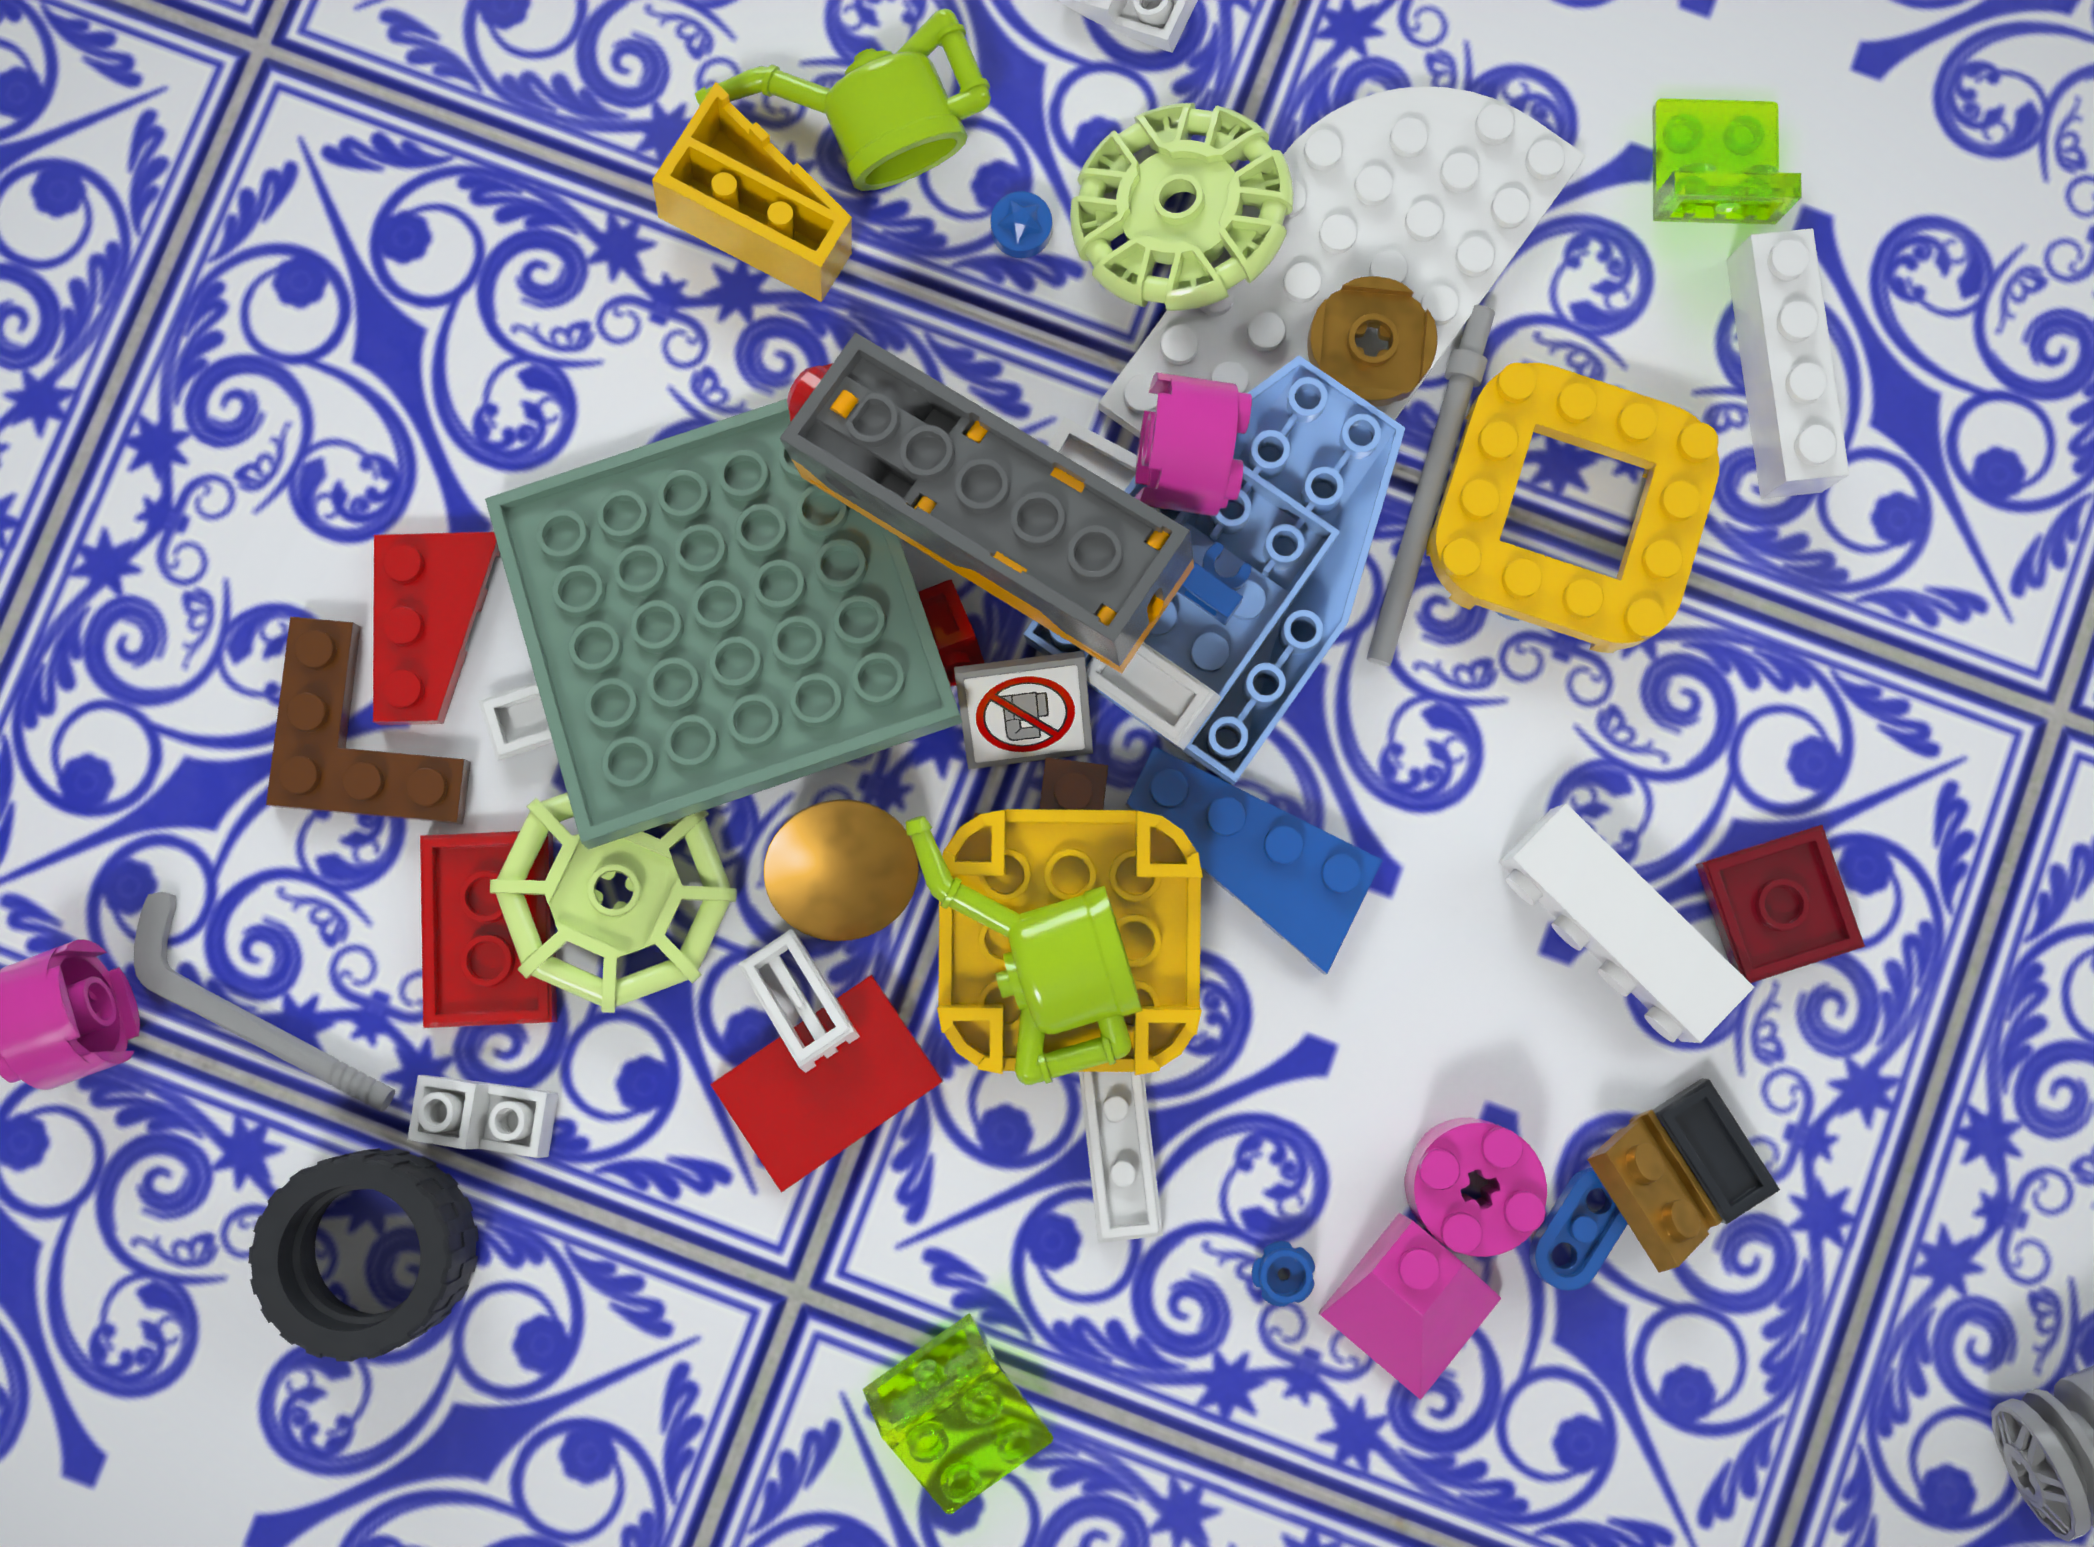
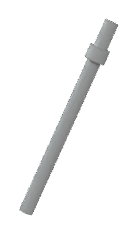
M1474 305L1472 314L1467 320L1459 349L1451 351L1444 376L1449 380L1366 658L1368 661L1379 665L1391 666L1473 387L1480 386L1488 362L1483 353L1495 316V311L1486 306Z

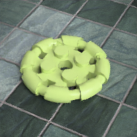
M1178 103L1155 108L1135 116V124L1119 134L1113 130L1099 143L1079 173L1077 181L1081 185L1079 196L1071 200L1070 212L1071 232L1079 257L1083 261L1091 262L1094 267L1092 276L1105 289L1115 296L1141 307H1146L1149 301L1164 303L1167 311H1181L1204 307L1228 298V289L1244 279L1251 283L1266 269L1278 253L1287 235V230L1282 225L1285 216L1292 213L1294 193L1289 167L1280 150H1272L1268 144V133L1257 123L1234 110L1218 105L1215 106L1213 111L1195 109L1194 103ZM1192 135L1206 136L1205 142L1191 140ZM1147 145L1157 152L1139 165L1133 155ZM1238 159L1241 161L1249 160V164L1236 172L1230 166V164ZM1118 189L1116 200L1104 198V194ZM1188 192L1196 196L1194 204L1184 212L1171 213L1163 208L1167 199L1173 194ZM1243 205L1257 207L1260 210L1259 217L1242 216ZM1124 233L1128 242L1113 251L1110 247L1111 241ZM1225 247L1231 258L1213 268L1210 263L1222 255ZM1155 262L1172 265L1169 278L1152 276Z

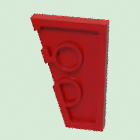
M494 532L374 535V723L378 725L444 724L467 655L465 647L477 611L481 612L488 593V589L485 587L495 557H500Z

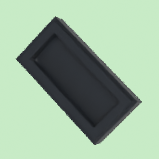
M1700 1079L1653 1109L1655 1115L1723 1219L1721 1223H1730L1780 1190L1709 1079Z

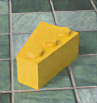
M715 82L652 179L658 218L822 302L852 254V217L798 163L793 165L770 142V135L757 122L752 124L730 103L729 94Z

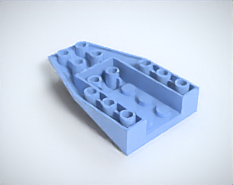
M1299 355L1248 392L1252 396L1250 420L1246 433H1237L1233 459L1243 461L1242 484L1237 500H1229L1227 507L1220 508L1216 516L1153 508L1190 530L1193 560L1201 567L1206 551L1217 542L1224 546L1222 554L1214 563L1215 570L1220 576L1228 578L1236 575L1245 562L1252 566L1246 584L1236 590V592L1243 596L1241 604L1226 625H1223L1177 592L1144 640L1147 645L1211 688L1222 698L1186 748L1182 750L1087 681V685L1231 785L1237 782L1349 621L1405 431L1404 426ZM1134 476L1125 492L1135 497L1147 485L1135 484ZM1035 620L1031 622L1024 632L1027 644L1045 656L1083 651ZM1084 651L1085 665L1087 666L1093 656Z

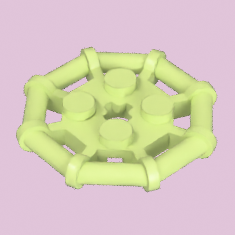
M567 792L541 802L535 798L526 806L530 812L497 879L490 880V893L496 894L521 963L517 970L526 979L530 976L536 977L601 1006L602 1013H615L616 1007L687 980L693 984L702 976L698 970L730 902H736L737 889L731 888L705 819L709 815L706 810L668 822V824L674 827L661 839L642 831L588 850L581 843L579 834L572 836L560 823L574 817ZM550 831L562 844V847L545 881L526 880ZM684 837L703 886H682L669 850ZM616 872L622 873L628 877L625 887L633 892L631 900L628 904L618 901L613 909L603 907L601 904L604 895L595 889L597 882L600 878L611 881ZM525 895H545L555 920L558 932L543 945ZM682 900L702 901L679 950L666 937L668 928ZM567 942L604 957L603 978L553 956ZM656 945L669 959L617 979V964L620 957Z

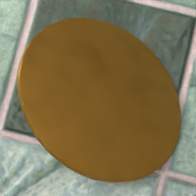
M851 799L829 800L811 805L799 811L779 828L770 842L765 856L764 883L773 907L793 928L822 940L849 941L864 938L882 930L896 920L905 910L917 885L918 858L913 841L910 836H907L906 829L895 817L885 810L863 801Z

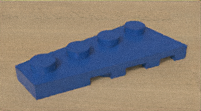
M1154 746L1125 805L1130 810L1161 815L1182 829L1199 854L1201 869L1210 875L1232 897L1238 899L1258 916L1281 939H1285L1306 957L1307 961L1322 974H1328L1383 860Z

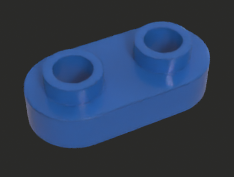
M1592 1167L1579 1171L1570 1179L1530 1245L1529 1257L1533 1270L1540 1279L1557 1289L1577 1290L1590 1283L1628 1225ZM1600 1188L1605 1194V1203L1600 1210L1592 1212L1586 1203L1587 1195L1591 1190ZM1567 1243L1571 1249V1257L1566 1264L1556 1266L1552 1260V1251L1556 1245Z

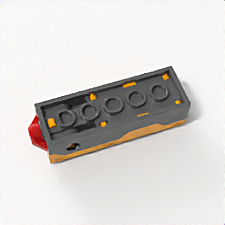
M856 332L834 363L805 369L795 379L790 388L787 405L791 423L781 435L780 440L803 479L1121 674L1194 568L1189 529Z

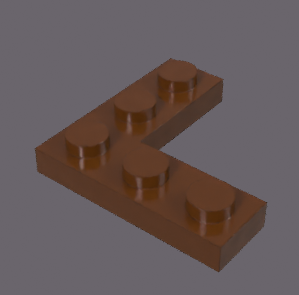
M290 617L266 805L278 808L463 824L470 761L458 758L346 748L361 626L354 622Z

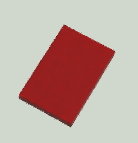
M520 831L420 836L423 1028L557 1022L556 986L533 976L526 979L517 970L521 966L518 954L496 894L490 893V880L497 879ZM550 831L526 880L545 881L554 863L553 834ZM525 895L543 945L555 934V920L545 895Z
M873 975L868 976L837 998L859 1034V1038L850 1044L844 1041L836 1047L838 1052L829 1058L823 1055L814 1061L816 1066L805 1073L799 1068L780 1036L710 1084L781 1193L943 1082V1079ZM824 1007L815 1013L826 1032L836 1027ZM804 1021L794 1027L805 1047L815 1041Z

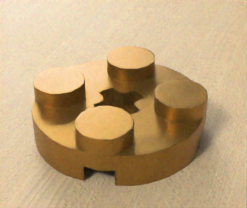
M1379 276L1356 278L1342 285L1340 290L1332 293L1318 307L1308 332L1307 350L1309 361L1374 407L1389 405L1409 397L1431 368L1437 350L1438 336L1435 320L1428 309L1426 312L1424 311L1420 302L1412 297L1414 292L1403 283ZM1370 327L1378 329V339L1388 341L1389 345L1388 350H1379L1376 357L1365 355L1364 349L1357 347L1355 338H1362L1367 328Z

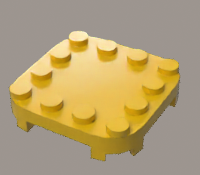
M1003 809L982 813L959 827L943 850L942 855L952 878L957 877L961 879V884L1019 914L1081 896L1085 891L1102 886L1106 888L1143 1011L1124 1016L1132 1045L1130 1052L1125 1057L1117 1059L1116 1063L1109 1065V1062L1077 1072H1134L1136 1076L1160 1071L1161 1067L1180 1056L1193 1036L1197 1035L1202 1011L1200 1008L1201 878H1203L1199 854L1184 831L1161 815L1137 810ZM939 901L937 1010L941 1031L945 1034L955 1051L976 1065L977 1069L1003 1074V1071H1015L1021 1010L1016 1003L1014 995L1002 998L995 974L1006 970L1003 954L1012 952L1009 938L950 907L947 909L941 907V902ZM1098 1022L1058 1034L1049 1035L1045 1033L1044 1052L1048 1053L1101 1037Z

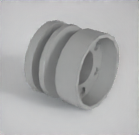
M2094 1365L2061 1378L2054 1386V1396L2048 1391L2034 1389L2027 1392L2021 1400L2011 1398L1997 1404L1991 1411L1992 1430L2008 1473L2021 1496L2039 1521L2056 1537L2068 1542L2084 1536L2091 1530V1526L2094 1527Z

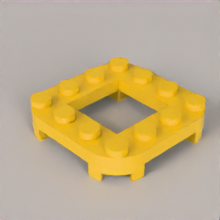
M1516 362L1507 365L1486 384L1467 413L1465 419L1468 421L1434 527L1431 529L1428 538L1426 556H1430L1437 578L1451 594L1449 599L1463 608L1471 610L1477 605L1589 642L1591 643L1589 650L1596 652L1614 653L1617 650L1637 646L1664 629L1674 618L1682 602L1718 482L1720 469L1717 451L1719 444L1718 435L1710 425L1700 422L1688 411L1669 403L1549 364ZM1533 432L1644 468L1642 477L1646 478V483L1616 579L1500 541Z

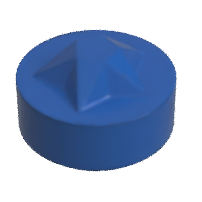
M1025 191L1013 192L1002 197L993 208L990 220L991 235L996 246L1006 255L1021 259L1033 257L1040 253L1049 243L1052 235V214L1046 202L1039 196Z

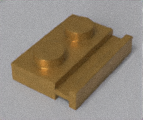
M1651 1109L1633 1116L1629 1120L1630 1124L1619 1129L1587 1160L1660 1273L1679 1267L1709 1235L1708 1230L1713 1226L1719 1225L1723 1219Z

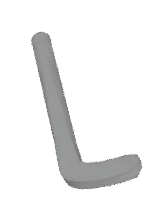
M166 892L148 894L141 910L134 943V968L136 976L143 986L333 1087L342 1090L363 1103L369 1104L378 1111L383 1112L387 1109L393 1100L395 1089L380 1081H376V1079L370 1076L367 1077L365 1073L358 1072L352 1066L349 1067L348 1064L340 1062L335 1057L221 998L172 970L167 961V943L176 910V895Z

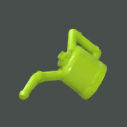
M946 8L936 11L895 54L891 51H876L872 48L859 52L854 57V62L846 69L845 76L838 80L831 89L780 71V68L775 65L751 68L718 83L729 94L730 102L762 92L765 96L771 97L774 95L826 114L848 165L847 172L853 186L861 191L878 190L907 181L929 171L955 155L966 144L968 137L961 120L985 110L991 100L990 84L986 78H983L965 38V27L959 24L954 12ZM938 46L943 47L961 88L958 94L949 98L933 62L928 58ZM704 86L694 93L699 106L712 86L707 89Z
M919 816L905 822L907 836L912 838L926 885L932 896L941 902L940 906L945 909L950 907L1009 938L1012 952L1003 954L1006 970L995 974L1002 998L1014 995L1016 1003L1021 1010L1015 1073L1018 1080L1025 1085H1033L1043 1081L1048 1084L1053 1082V1078L1109 1062V1065L1116 1063L1117 1059L1125 1057L1130 1052L1132 1045L1124 1016L1143 1010L1105 886L1085 891L1083 895L1019 914L961 884V879L957 877L953 879L930 831L933 827L926 817ZM1098 1022L1101 1037L1048 1053L1044 1052L1045 1033L1049 1035L1058 1034Z

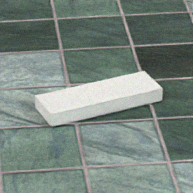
M1079 1072L1098 1243L1163 1236L1144 1074L1135 1076L1134 1072Z

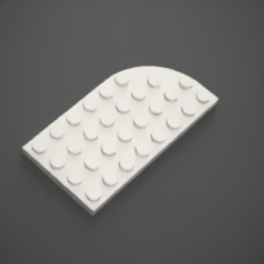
M1427 86L1398 88L1375 93L1342 106L1313 124L1283 154L1292 178L1294 193L1292 213L1284 218L1282 226L1287 230V235L1272 262L1251 283L1244 279L1228 289L1229 297L1200 308L1166 311L1102 397L1098 409L1140 438L1144 411L1156 412L1158 394L1148 393L1155 372L1233 383L1237 385L1238 392L1248 393L1298 355L1310 362L1307 350L1308 332L1318 307L1325 299L1327 300L1332 293L1340 290L1342 285L1353 279L1379 276L1401 282L1414 292L1412 297L1420 302L1425 312L1428 309L1435 320L1438 336L1436 355L1431 368L1409 397L1389 405L1376 407L1393 420H1396L1472 314L1474 305L1481 303L1587 155L1520 110L1494 98L1471 91ZM1247 205L1243 207L1242 216L1259 217L1260 210L1257 207ZM1224 247L1222 255L1210 264L1215 268L1231 258V255ZM1367 328L1362 338H1355L1357 347L1363 348L1365 355L1376 357L1379 350H1388V341L1378 339V329Z

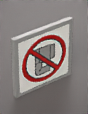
M1084 651L954 667L968 769L1045 760V758L1093 754Z

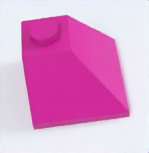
M1398 1213L1319 1311V1314L1421 1400L1501 1300V1297L1418 1224Z

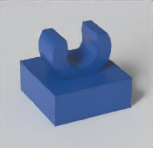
M1217 542L1206 551L1202 567L1194 562V568L1178 592L1223 625H1226L1241 604L1243 596L1236 592V590L1246 584L1252 566L1245 562L1236 575L1228 578L1220 576L1215 570L1214 563L1222 554L1224 546Z

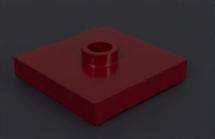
M1823 825L1807 828L1695 864L1729 963L1750 983L1865 947Z

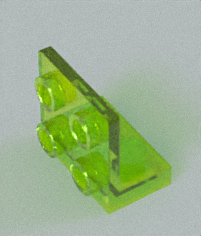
M1661 98L1654 104L1652 108L1653 221L1776 225L1802 198L1801 173L1779 172L1778 104L1776 102Z
M970 1313L862 1389L881 1438L946 1514L956 1512L1051 1444L1054 1439L1048 1426L1001 1368L982 1328Z

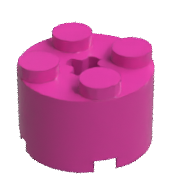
M1155 372L1148 393L1158 394L1156 412L1144 411L1135 472V484L1147 485V487H1143L1135 498L1153 508L1216 516L1220 508H1226L1229 500H1237L1240 493L1243 461L1233 459L1237 433L1245 434L1248 428L1252 396L1248 393L1238 392L1237 385L1233 383Z
M78 939L0 969V1075L7 1082L14 1083L22 1080L36 1089L51 1090L124 1063L132 1057L134 1051H126L128 1040L139 1036L140 1018L136 999L128 979L120 967L108 971L97 958V956L107 953L98 944L89 940Z
M1455 1118L1440 1123L1426 1132L1411 1154L1404 1177V1187L1409 1207L1417 1221L1433 1237L1454 1252L1476 1257L1503 1254L1523 1243L1543 1223L1547 1201V1182L1543 1166L1531 1146L1511 1130L1482 1119ZM1472 1171L1487 1179V1184L1480 1188L1481 1197L1477 1200H1474L1465 1193H1461V1189L1470 1185L1468 1174Z

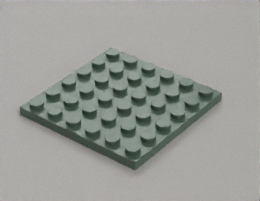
M787 399L485 498L581 843L588 850L962 723L899 537L801 477L780 440L781 435L791 423Z

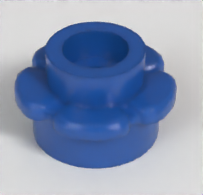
M1277 1241L1267 1245L1263 1250L1264 1255L1254 1261L1251 1271L1252 1281L1256 1287L1261 1288L1263 1299L1279 1307H1285L1293 1302L1299 1303L1304 1301L1311 1294L1315 1285L1312 1274L1315 1271V1263L1312 1256L1302 1247L1293 1248L1287 1241ZM1281 1268H1288L1290 1271V1276L1286 1280H1281L1278 1277V1271Z

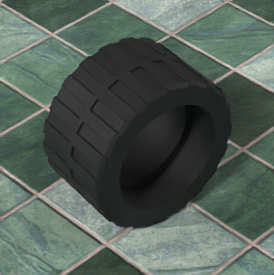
M380 1148L368 1149L318 1161L315 1166L301 1169L289 1178L290 1181L282 1188L277 1189L267 1201L268 1206L263 1215L258 1217L253 1230L255 1232L253 1245L249 1247L248 1263L251 1264L252 1270L250 1282L253 1294L257 1295L262 1306L260 1310L268 1323L272 1322L281 1332L280 1336L291 1345L296 1344L302 1347L310 1355L318 1358L324 1356L336 1358V1361L348 1362L363 1357L371 1359L384 1355L428 1332V1329L441 1323L452 1312L451 1309L456 1302L462 1300L469 1287L468 1281L471 1273L475 1272L478 1256H476V1242L479 1241L478 1227L475 1226L473 1221L472 1206L468 1197H464L458 1188V1182L449 1173L446 1174L436 1166L437 1163L424 1156L417 1157L410 1154V1151L396 1148L386 1151L380 1150ZM373 1189L391 1198L408 1215L418 1236L420 1267L416 1283L410 1295L401 1304L386 1312L370 1314L358 1311L344 1304L326 1286L317 1266L315 1241L322 1216L335 1198L352 1190Z

